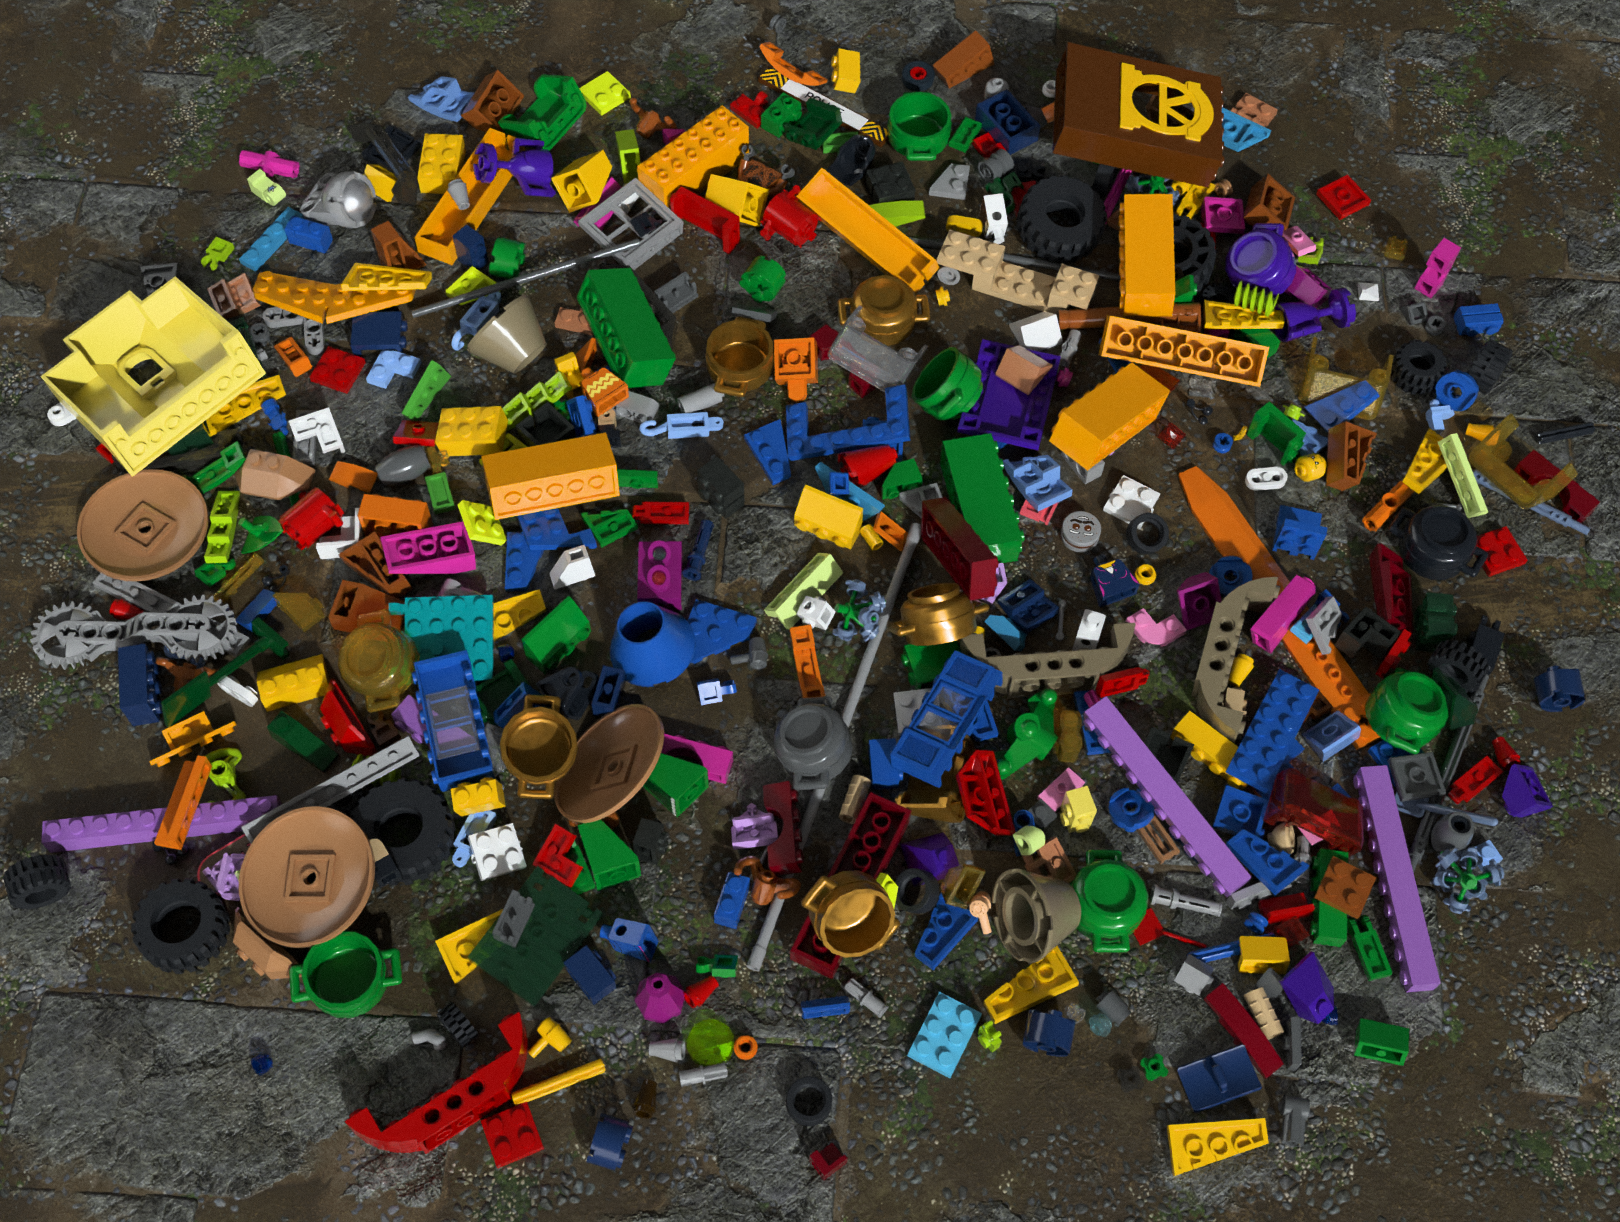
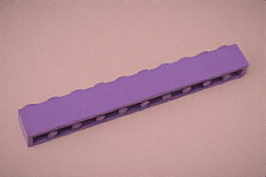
M1107 696L1087 709L1083 717L1085 719L1083 720L1085 726L1090 731H1095L1099 736L1097 740L1104 749L1108 748L1113 754L1111 757L1115 764L1119 767L1122 765L1127 772L1125 775L1133 785L1136 783L1141 789L1140 794L1147 803L1151 802L1156 808L1154 812L1161 821L1165 820L1170 826L1168 829L1174 838H1180L1184 843L1183 848L1191 858L1194 856L1199 862L1198 867L1205 876L1209 875L1216 891L1220 895L1224 894L1228 897L1249 882L1251 879L1250 874Z
M1387 765L1360 767L1353 778L1355 789H1358L1359 792L1358 804L1364 813L1363 825L1369 835L1368 847L1370 852H1373V868L1375 873L1378 874L1380 881L1378 884L1379 893L1381 896L1383 895L1385 902L1384 914L1390 923L1389 936L1391 940H1394L1395 944L1394 957L1400 965V982L1404 985L1406 992L1434 990L1440 984V979Z
M274 795L198 804L186 837L243 831L241 826L280 806L282 803L278 796ZM167 807L43 821L42 844L50 853L151 842L156 839Z

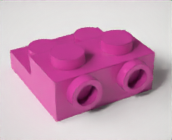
M1204 197L1201 215L1202 222H1204L1205 228L1209 232L1244 233L1245 222L1242 199Z

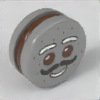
M1085 511L1073 512L1063 521L1060 532L1061 540L1072 551H1090L1099 541L1101 524L1091 513Z

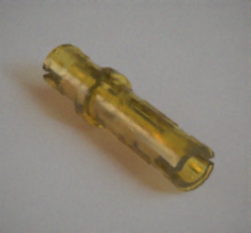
M254 553L227 581L224 580L221 583L222 586L212 595L215 602L222 599L224 603L231 595H235L237 589L264 563V560Z

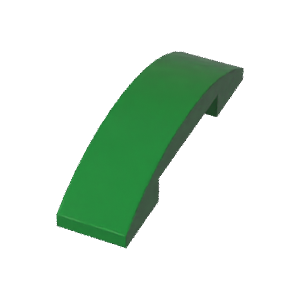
M236 441L220 452L221 458L193 476L189 477L185 474L182 477L194 484L201 494L212 490L231 477L246 460L240 443Z

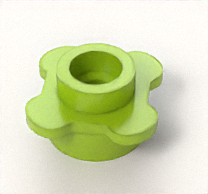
M1290 404L1289 407L1283 405L1286 408L1284 411L1286 416L1297 421L1300 416H1305L1300 413L1301 408Z

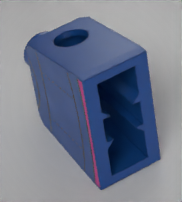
M616 918L613 926L603 924L600 930V937L608 939L615 951L651 963L659 941L650 925Z

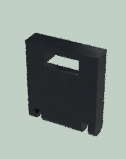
M389 125L362 152L364 160L371 164L380 165L395 174L420 149L421 142L399 129L394 131V127ZM377 156L383 158L384 160H386V162H384V161H382L381 159L377 158Z

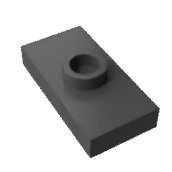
M1291 1016L1285 1023L1286 1036L1284 1035L1282 1045L1283 1050H1286L1287 1070L1295 1071L1302 1064L1300 1017Z

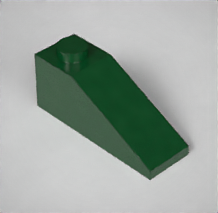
M283 711L267 726L274 740L324 773L339 756L301 723Z

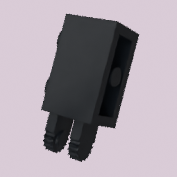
M1482 615L1476 630L1470 631L1467 642L1470 643L1469 648L1471 646L1474 647L1475 652L1483 654L1481 658L1487 659L1488 662L1486 664H1489L1487 674L1490 675L1495 668L1505 633L1499 631L1501 621L1495 620L1490 628L1485 626L1488 616Z

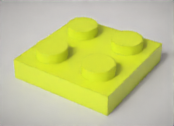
M465 500L458 504L460 514L471 540L503 545L507 541L500 520H495L492 506Z

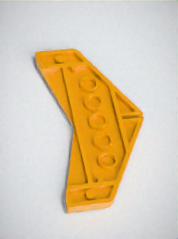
M270 271L259 272L253 287L255 299L322 324L325 316L326 322L329 324L408 303L413 300L416 289L342 291L341 284L324 283L276 274Z

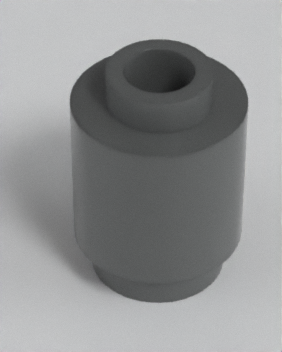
M1105 990L1096 999L1099 1002L1096 1007L1111 1023L1115 1022L1119 1025L1131 1013L1128 1009L1129 1006L1113 990L1110 993Z

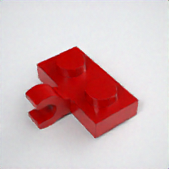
M761 91L753 101L746 95L741 94L730 104V109L758 129L761 126V114L765 111L762 107L768 104V101L765 99L768 95Z

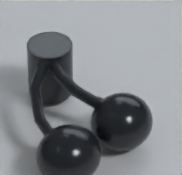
M1189 399L1186 406L1191 408L1195 419L1202 425L1207 424L1208 419L1205 416L1212 414V406L1206 405L1203 408H1197L1194 406L1195 401ZM1193 408L1202 410L1205 416L1197 418Z
M286 565L279 567V571L282 573L279 577L263 576L262 583L265 586H270L269 591L279 595L280 588L286 582V576L290 574V569ZM284 576V581L280 587L272 585L273 580Z
M153 841V850L155 852H160L161 850L166 852L165 862L168 865H173L177 862V855L185 856L189 852L188 846L183 845L182 850H176L177 855L174 853L169 854L165 848L156 846Z

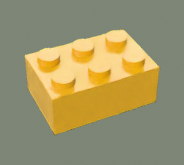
M425 133L417 176L421 193L445 194L449 188L448 184L456 178L464 166L466 148L463 135Z
M501 406L442 408L435 444L442 456L488 455L503 452L508 419Z

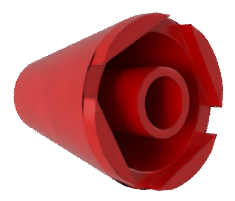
M888 444L842 452L837 456L838 463L842 462L843 468L840 469L841 473H848L849 481L860 489L896 463V458H898L895 448L890 447Z

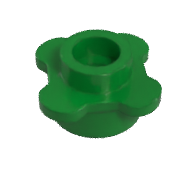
M1155 1054L1151 1058H1143L1140 1062L1145 1077L1149 1081H1153L1160 1076L1166 1077L1168 1074V1069L1163 1064V1056L1160 1054Z

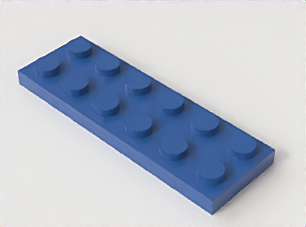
M1279 669L1226 773L1267 794L1319 689Z

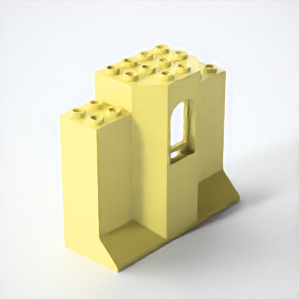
M173 277L143 301L129 290L64 338L63 341L72 353L40 377L60 403L112 453L133 477L260 379L266 372L241 333L177 277ZM152 359L163 370L140 386L128 373L139 362ZM160 379L163 380L162 382H160V383H159L158 385H156L155 387L152 386V385L155 384L158 380H160Z

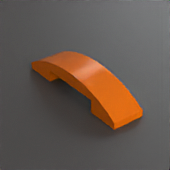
M761 43L760 49L765 58L779 73L788 79L810 86L827 83L828 80L814 70L804 73L782 59L784 51L773 43Z
M811 624L791 627V643L802 698L825 696V691L821 681Z

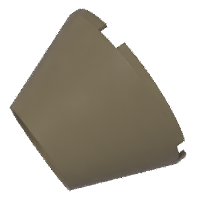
M527 295L516 298L503 308L505 311L497 317L493 316L469 342L467 346L469 353L513 374L518 373L531 363L543 351L547 343L531 300Z
M1010 869L1003 872L995 883L992 903H996L997 916L993 917L994 924L1004 947L1016 960H1024L1028 964L1042 960L1078 927L1081 919L1080 901L1073 887L1066 881L1022 869Z

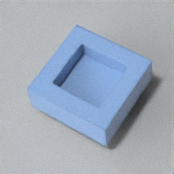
M1491 840L1475 846L1478 855L1483 858L1482 864L1478 865L1481 871L1484 866L1489 865L1490 859H1494L1496 864L1503 859Z

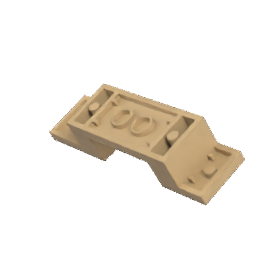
M949 230L937 257V263L974 275L972 290L1039 311L1053 313L1059 316V310H1068L1070 305L1085 310L1088 309L1099 275L1065 264H1061L1057 277L1046 275L1004 262L1005 246Z

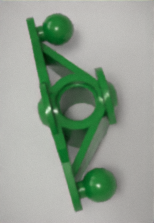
M1043 689L1027 700L1029 713L1020 715L1009 726L1007 730L1009 748L1004 751L994 752L1001 780L1006 779L1034 758L1042 761L1058 739L1059 735L1054 733V706L1057 700V693L1054 689Z

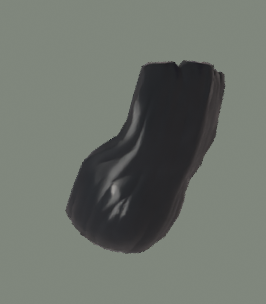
M863 134L851 137L839 148L836 160L826 171L843 185H854L862 179L867 167L874 159L876 150L871 138Z

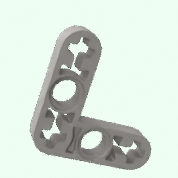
M271 307L263 312L264 322L270 328L304 324L305 345L310 354L318 355L325 350L324 323L322 324L297 315L295 318H289L288 315L292 312L278 307ZM319 326L317 331H309L310 327ZM313 339H316V340H317V344H316L315 347H313V346H314V341H313Z

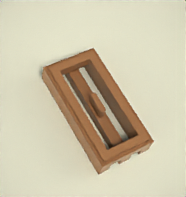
M1154 814L1151 822L1171 851L1167 850L1150 824H1147L1145 829L1143 827L1137 829V832L1161 865L1174 855H1178L1180 850Z

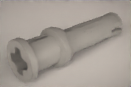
M1157 884L1152 886L1149 901L1151 905L1157 903L1168 906L1169 909L1179 907L1220 917L1222 902L1181 894L1177 889L1168 890L1158 887ZM1159 895L1167 896L1168 898H1162ZM1189 902L1207 905V907L1189 904Z

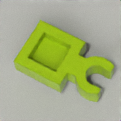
M215 237L205 250L207 255L201 259L202 266L206 267L208 263H211L209 265L211 270H216L218 261L225 262L235 249L233 243Z
M1321 238L1320 241L1314 242L1316 250L1299 256L1298 262L1318 265L1323 254L1324 239Z
M992 1020L979 1027V1042L985 1049L989 1048L991 1052H994L1001 1045L1002 1040L999 1038L1001 1032L996 1031Z

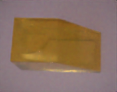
M275 593L273 595L277 606L304 633L325 617L322 612V603L316 597L312 599L307 593Z
M961 864L949 869L940 886L945 903L967 909L986 872L985 869L968 864Z

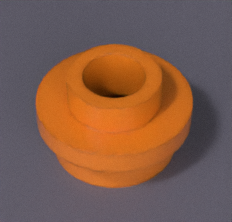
M743 1035L736 1039L734 1053L738 1058L749 1060L757 1053L758 1045L753 1037ZM743 1045H749L750 1050L744 1052L741 1050V1047Z

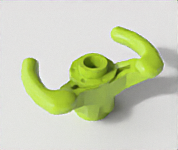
M221 748L207 754L205 757H207L209 762L228 756L224 761L217 760L211 764L212 769L209 777L215 786L220 789H226L233 797L232 800L246 799L245 793L237 787L235 766L242 758L241 751L237 748Z

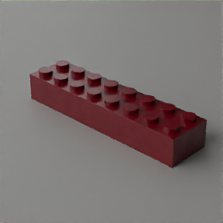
M870 792L828 878L842 871L859 870L870 874L877 880L880 873H885L910 822L912 810ZM808 915L790 950V960L833 979L843 957L833 954L824 946L817 937Z

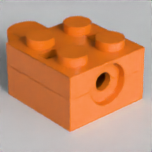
M815 338L774 340L775 381L778 385H787V395L791 401L796 403L803 402L807 397V384L818 383L817 342Z

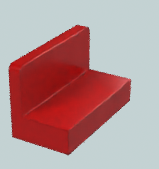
M1304 892L1260 900L1258 902L1261 915L1267 919L1269 924L1309 917L1315 909L1314 904L1307 903Z

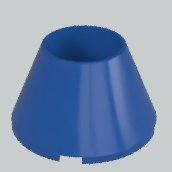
M651 602L634 603L628 606L618 618L610 644L612 665L614 668L625 670L626 681L633 685L654 687V684L665 681L668 683L681 675L692 661L696 647L694 633L688 621L677 612ZM660 629L652 639L645 642H634L643 632Z

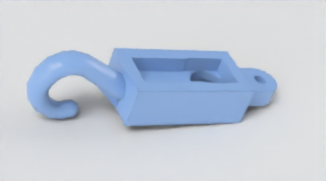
M499 291L491 293L487 297H479L460 320L461 329L456 331L452 338L451 346L453 350L458 351L464 346V341H460L463 335L471 334L475 336L493 316L497 315L499 303L501 302V293ZM483 308L488 309L485 313L481 312Z
M708 412L667 414V422L648 429L646 427L656 425V421L647 420L640 424L639 430L646 436H655L668 431V439L708 437L709 431L721 430L724 421L720 417H708ZM704 423V426L693 427L692 424Z
M493 810L468 816L453 843L457 849L452 858L455 866H465L472 855L470 846L464 844L467 836L492 829L497 819V815Z

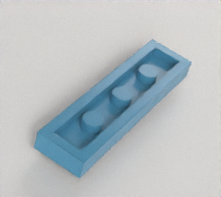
M287 207L239 258L240 263L257 272L287 240L285 227L290 218L297 216L305 219L304 215Z

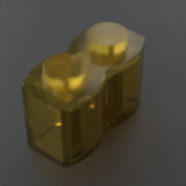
M1063 710L1057 725V735H1059L1057 757L1060 762L1076 763L1082 747V737L1080 734L1082 717L1079 711Z

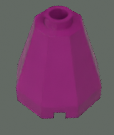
M656 972L639 982L634 1001L645 1020L665 1024L670 1021L669 1019L681 1014L685 1001L683 992L685 991L676 976Z

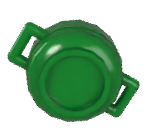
M904 92L903 96L898 98L890 109L887 130L891 146L898 153L906 156L909 161L935 160L937 154L942 152L948 144L952 115L949 106L931 92Z
M949 347L936 355L922 370L912 389V399L922 410L935 419H958L961 417L962 412L967 413L980 397L983 390L981 370L969 356L963 354L956 347Z
M1401 667L1396 668L1395 672L1387 676L1374 688L1365 704L1366 717L1372 729L1384 741L1412 754H1418L1422 747L1434 739L1445 726L1448 719L1446 697L1441 687L1426 675L1410 672Z
M1120 850L1086 851V866L1078 872L1071 883L1081 905V919L1077 930L1092 940V948L1095 952H1128L1130 950L1129 935L1138 928L1147 910L1148 892L1145 882L1134 868L1123 862Z
M342 932L325 943L312 946L303 964L293 965L289 968L291 1001L297 1003L312 1000L320 1010L336 1018H354L367 1013L379 1003L387 987L402 983L400 951L398 948L379 950L366 936L356 932ZM391 958L392 976L388 977L385 959ZM299 974H302L306 990L304 992H300Z

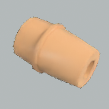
M980 891L971 898L969 908L971 914L979 918L982 933L989 934L992 930L987 912L991 909V897L988 893Z

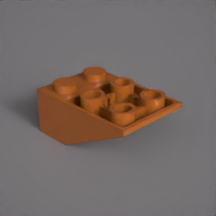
M342 580L328 618L335 630L396 642L404 621V615H391L389 603L405 604V601L365 584Z

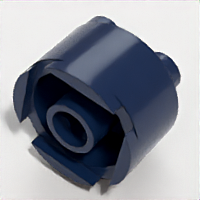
M1551 666L1547 668V672L1534 678L1538 703L1544 711L1561 712L1562 707L1567 706L1571 710L1585 702L1579 669H1561L1560 666Z
M1029 1010L1023 1046L1037 1053L1038 1049L1047 1051L1046 1055L1068 1056L1072 1047L1076 1021L1063 1018V1013L1056 1010H1049L1048 1014L1038 1010Z
M601 1113L599 1118L601 1121H598L589 1152L593 1157L588 1155L586 1162L615 1171L616 1167L621 1168L626 1153V1150L622 1149L623 1143L628 1144L633 1126L629 1125L627 1120Z

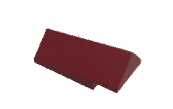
M1379 543L1369 556L1376 613L1399 631L1403 632L1406 629L1413 634L1411 575L1403 570V559L1385 545Z

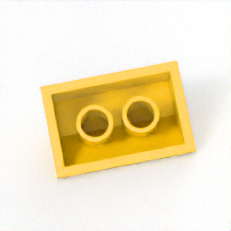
M805 485L794 514V526L801 531L811 532L820 539L830 540L839 547L852 549L862 528L863 508Z
M323 654L257 672L260 699L267 712L324 696L330 681Z

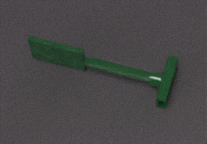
M259 617L251 622L253 635L258 639L254 642V645L216 671L209 678L208 673L204 671L161 702L165 725L169 728L210 698L211 686L220 682L258 653H263L269 648L284 660L289 656V652L284 649L288 646V642Z

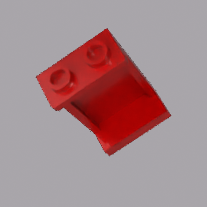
M682 186L671 195V211L680 219H684L722 239L724 252L730 254L739 244V216Z

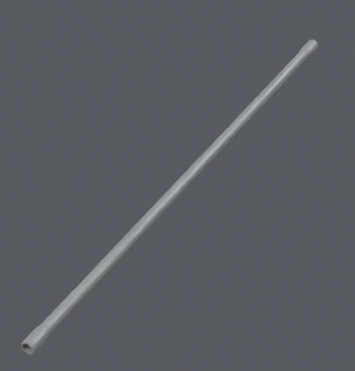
M918 523L911 524L904 549L885 597L886 607L883 608L882 613H879V632L874 639L868 642L841 714V718L847 727L850 725L914 549L919 542L921 525ZM813 789L799 828L802 833V842L799 843L802 851L825 789ZM794 873L783 875L781 879L793 878ZM777 893L773 896L757 942L746 965L747 968L753 971H760L769 940L785 900L778 899Z

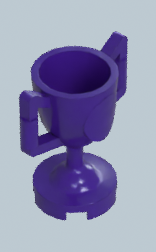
M515 138L512 147V158L509 161L497 160L496 149L490 143H480L477 146L475 154L479 155L478 164H473L476 180H481V183H491L496 175L497 168L508 169L511 175L518 180L525 195L554 197L556 194L549 184L553 175V159L549 150L542 149L545 144L544 141ZM519 146L536 148L519 153ZM529 185L541 187L543 189L530 188Z
M1344 287L1332 290L1328 299L1329 307L1319 310L1310 304L1300 302L1276 304L1274 310L1283 311L1285 321L1283 329H1274L1278 339L1281 342H1288L1308 334L1322 331V324L1319 318L1331 315L1334 324L1339 328L1351 326L1350 323L1355 322L1356 318L1355 304H1349L1347 298L1351 293Z

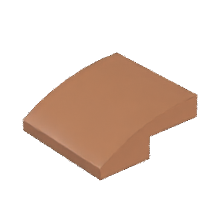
M245 273L229 282L222 279L207 288L216 312L224 319L247 313L261 306L259 300L254 298L252 283L249 276Z

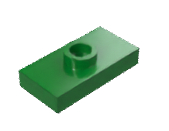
M965 116L950 139L948 146L966 153L973 139H975L982 128V123Z
M617 469L619 487H632L635 489L658 488V471Z

